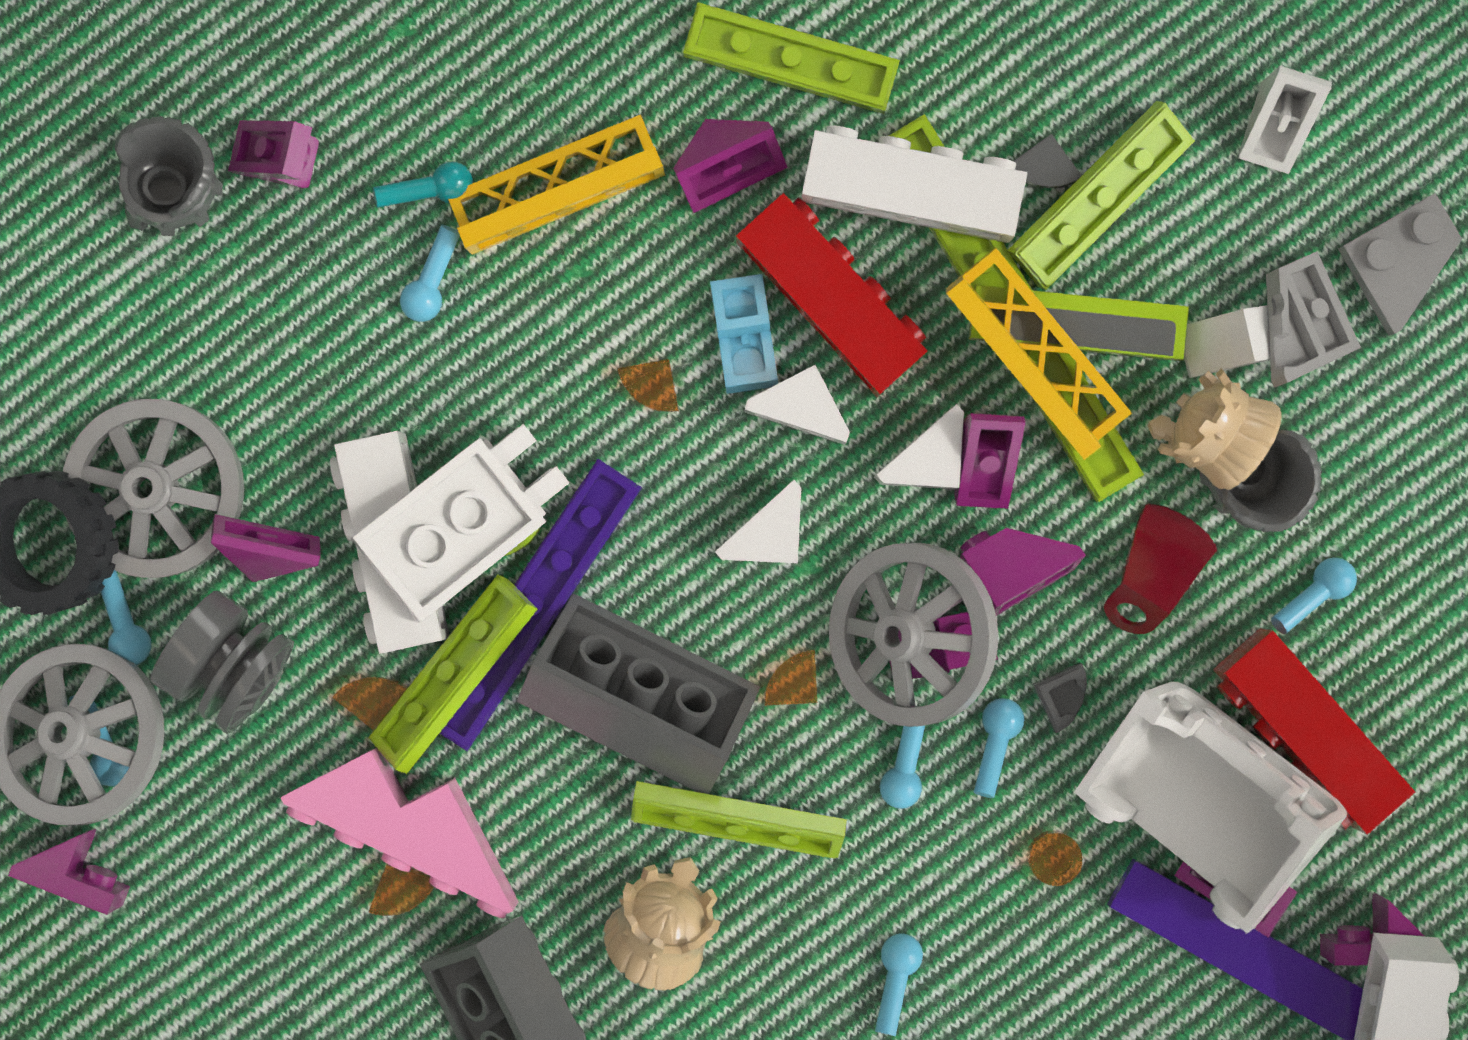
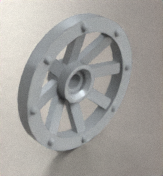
M140 399L125 402L108 409L93 419L78 435L70 448L63 467V472L69 473L68 478L70 479L79 477L86 482L119 490L120 495L103 507L107 515H113L115 521L129 510L133 511L128 553L118 549V554L113 555L111 562L116 564L115 571L129 576L160 578L182 574L202 565L219 551L211 544L212 524L203 537L196 542L171 507L175 503L216 511L217 515L239 519L244 499V478L235 448L223 430L209 417L196 409L177 402L162 399ZM159 418L145 461L142 462L125 425L138 420ZM177 423L192 430L206 443L205 446L170 465H163ZM108 437H110L124 465L125 471L123 474L89 466L95 452ZM216 460L221 477V496L179 487L178 480ZM145 479H149L152 483V492L148 497H144L140 492V485ZM151 514L156 517L181 550V553L162 559H146ZM67 520L68 525H69L70 529H71L72 532H73V527L71 526V524H70L69 521Z
M900 543L888 545L871 552L857 562L845 576L837 590L831 608L829 642L832 659L840 680L861 707L888 723L915 727L940 723L951 719L968 708L977 699L989 681L994 668L998 649V626L995 609L988 591L979 576L966 562L952 552L935 545ZM908 562L895 607L881 573L892 566ZM928 566L945 576L953 585L920 609L915 608L926 567ZM866 589L879 616L878 622L856 618L858 605ZM963 600L970 617L972 635L935 631L933 621ZM899 630H900V632H901V634H902L901 642L899 641V638H898V631H899ZM854 635L873 639L876 645L874 651L862 665L857 654ZM932 649L971 652L966 670L958 683L929 655ZM889 661H891L896 701L885 695L872 683ZM911 664L943 696L942 699L927 706H915Z
M68 644L52 647L34 655L20 665L6 680L0 689V788L6 797L21 811L35 819L56 825L92 824L108 819L124 810L139 797L149 784L161 758L164 743V718L162 707L153 685L143 671L133 662L106 648L86 644ZM75 664L94 665L68 705L62 668ZM110 674H112L123 684L132 699L90 713L88 709ZM42 678H44L49 710L47 714L23 703L29 691ZM138 716L139 737L136 751L100 738L101 728ZM17 719L38 730V737L14 751L13 732L15 720ZM64 726H66L67 737L63 741L61 732ZM47 754L38 794L27 783L20 769ZM91 754L129 767L120 782L108 793L103 789L87 759ZM66 762L89 803L78 806L57 804Z

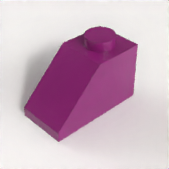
M1005 528L992 536L987 531L973 536L960 547L963 553L959 558L966 562L981 579L992 600L997 616L1074 571L1086 555L1080 546Z

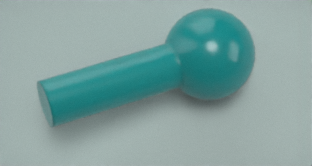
M446 162L437 167L432 176L372 187L373 196L377 208L432 197H438L441 201L449 203L448 199L458 198L464 194L468 185L473 184V177L468 168L463 164Z

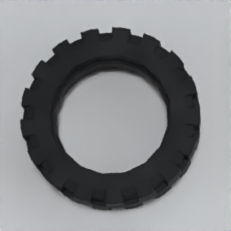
M63 471L28 473L0 482L2 485L0 487V602L9 608L21 607L20 612L24 614L35 615L43 613V615H48L83 605L88 602L87 598L97 596L105 586L102 582L104 579L110 578L116 564L111 562L113 555L118 554L119 544L118 539H113L112 529L116 528L114 517L112 514L107 515L103 508L107 503L99 493H92L88 490L90 484L79 477L70 479L68 478L69 473ZM34 499L49 501L64 513L73 527L77 545L75 562L66 580L59 585L52 586L39 582L26 572L16 554L13 540L15 522L23 507Z

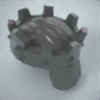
M163 116L140 119L136 123H130L122 129L120 135L115 140V151L122 162L120 165V175L117 180L126 203L125 214L130 226L142 231L149 224L158 228L162 236H175V229L194 222L201 227L209 221L207 210L215 195L222 196L223 184L216 178L214 157L203 135L198 133V130L189 123L182 125L179 119L164 118Z
M1279 430L1270 450L1255 471L1244 482L1230 490L1218 489L1199 471L1200 483L1208 486L1216 501L1212 506L1221 514H1231L1232 518L1245 528L1249 527L1256 531L1279 532L1296 525L1297 522H1301L1309 514V510H1312L1318 500L1316 493L1321 491L1322 469L1321 463L1317 461L1318 455L1316 450L1312 448V443L1302 434L1289 430Z

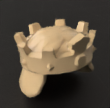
M1220 369L1216 373L1218 379L1209 371L1200 376L1198 380L1204 387L1202 391L1197 392L1192 397L1185 393L1180 396L1176 404L1182 409L1176 423L1171 421V418L1160 415L1149 421L1147 427L1153 439L1168 441V444H1160L1158 448L1160 454L1175 458L1176 463H1184L1189 468H1197L1218 489L1230 490L1244 482L1255 471L1270 450L1280 428L1281 411L1272 401L1249 397V394L1241 389L1240 383L1231 382L1226 373Z
M691 857L675 860L671 869L673 874L658 873L655 864L644 867L641 878L634 884L626 883L623 890V898L619 899L622 906L612 912L610 918L605 923L604 943L609 958L620 973H625V978L634 984L638 983L641 987L650 990L654 988L655 990L666 991L686 983L695 973H698L703 961L704 946L718 932L721 921L713 919L712 910L718 898L713 889L703 893L691 882L695 881L699 873V869Z

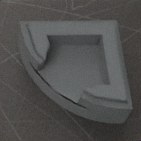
M1052 134L1013 161L1016 163L1015 170L1028 172L1026 184L1041 188H1063L1075 183L1082 176Z
M1080 662L1032 684L1055 733L1069 726L1082 706L1087 687V678L1083 664Z

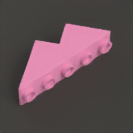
M375 748L280 797L283 804L288 806L286 813L292 818L309 825H315L316 821H319L336 829L333 834L334 837L352 847L363 848L364 844L377 849L383 852L381 859L396 869L409 872L413 867L431 876L429 883L443 892L457 895L459 890L477 898L478 902L476 905L490 915L505 918L507 913H511L519 903L456 778L408 801L388 760Z

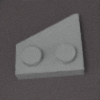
M1434 193L1341 246L1338 250L1386 333L1390 336L1403 329L1462 238L1438 196Z
M1317 251L1266 274L1271 381L1274 388L1361 348Z

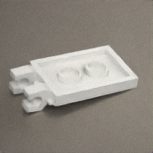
M524 424L517 427L495 446L488 439L484 441L481 438L477 439L351 538L418 623L424 621L546 522L543 518L546 512L542 509L541 505L569 484L566 477L555 466L526 488L508 466L509 462L536 442V439Z

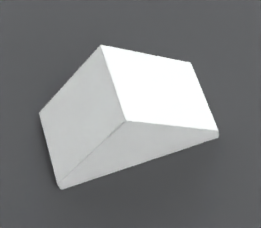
M1283 66L1275 69L1261 82L1238 158L1289 174L1332 88V82Z
M1268 306L1241 309L1187 324L1184 358L1189 378L1201 376L1207 371L1215 373L1220 369L1224 371L1269 361Z
M816 365L749 398L745 406V413L843 445L847 443L850 434Z
M956 404L874 476L880 485L941 489L959 488L964 419L962 409Z
M793 480L719 547L715 553L722 560L798 563L801 487Z

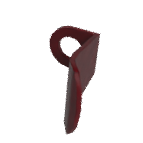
M1145 504L1133 534L1121 583L1108 596L1104 604L1107 618L1115 626L1129 633L1146 634L1153 631L1172 612L1198 574L1216 553L1217 546L1210 535L1192 519L1176 510L1163 505ZM1122 603L1133 604L1144 612L1146 620L1142 622L1127 620L1118 612L1117 606Z

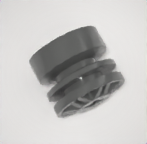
M213 591L189 613L175 631L159 656L150 678L152 684L179 702L187 701L201 688H204L205 691L197 709L198 715L207 719L220 709L215 721L216 727L229 734L237 729L248 716L254 714L270 696L281 679L284 666L294 648V641L286 635L280 634L268 643L272 633V626L266 622L259 623L245 636H242L241 633L248 617V610L221 591Z

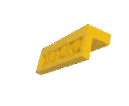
M640 114L470 184L460 197L448 200L459 227L457 229L464 247L473 255L665 176V172ZM636 131L644 151L618 162L609 159L608 156L615 139ZM605 144L601 155L590 151ZM576 155H581L597 162L594 172L569 182L559 178L567 159ZM556 164L552 175L541 171ZM531 174L549 182L543 193L521 202L511 199L518 180ZM508 184L503 195L492 191ZM482 194L500 201L496 212L472 222L469 221L462 204Z
M996 247L946 288V294L1084 460L1101 447L1099 439L1132 414L1130 409ZM995 264L1008 279L1006 302L984 301L970 283ZM1014 288L1028 304L1013 303ZM990 308L1005 310L1004 325ZM1012 310L1035 312L1042 320L1040 343L1016 341L1010 333ZM1048 329L1061 345L1047 344ZM1025 350L1039 351L1038 365H1036ZM1046 351L1069 353L1076 362L1074 384L1050 382L1044 374ZM1082 370L1095 386L1081 385ZM1059 391L1073 392L1071 406ZM1080 393L1102 394L1115 410L1092 429H1089L1077 414Z

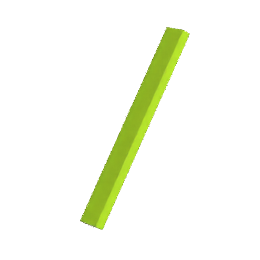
M925 114L889 135L911 142L910 149L931 153L934 146L945 147ZM929 227L959 277L996 247L1030 288L1003 242ZM993 264L970 285L973 289L975 285L1008 288V279ZM1025 350L1036 365H1038L1039 351ZM1046 351L1044 374L1050 382L1074 384L1076 362L1069 353ZM1082 373L1081 385H1089ZM1059 391L1071 406L1073 392ZM1080 393L1077 414L1088 428L1092 429L1107 417L1108 414L1095 394ZM1035 401L1095 502L1102 501L1144 475L1116 427L1098 440L1101 447L1084 460Z

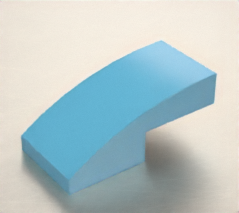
M758 274L710 281L726 393L771 388L777 385L778 376L763 275Z

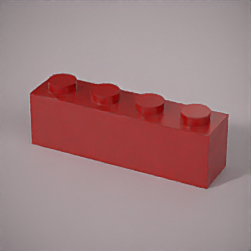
M782 193L736 235V243L876 397H879L926 354L927 350L921 344L926 339V336L907 315H904L899 320L885 305L891 298L873 277L868 276L863 280L854 271L850 264L855 261V258L842 242L836 237L829 241L823 237L814 227L819 222L818 217L801 198L798 197L792 202Z
M1259 628L1213 669L1222 679V682L1217 686L1222 695L1238 710L1245 706L1258 720L1252 727L1259 737L1273 750L1281 746L1293 760L1291 762L1293 766L1325 789L1343 805L1347 816L1339 825L1342 829L1346 830L1351 826L1368 835L1416 793L1273 630Z

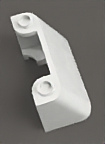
M1169 682L1143 691L1074 791L1075 794L1086 802V809L1095 818L1105 823H1112L1113 820L1126 822L1132 819L1215 886L1210 893L1211 901L1215 905L1213 907L1215 915L1228 926L1235 929L1241 928L1246 933L1258 925L1347 816L1343 805L1325 789L1204 696L1179 682Z

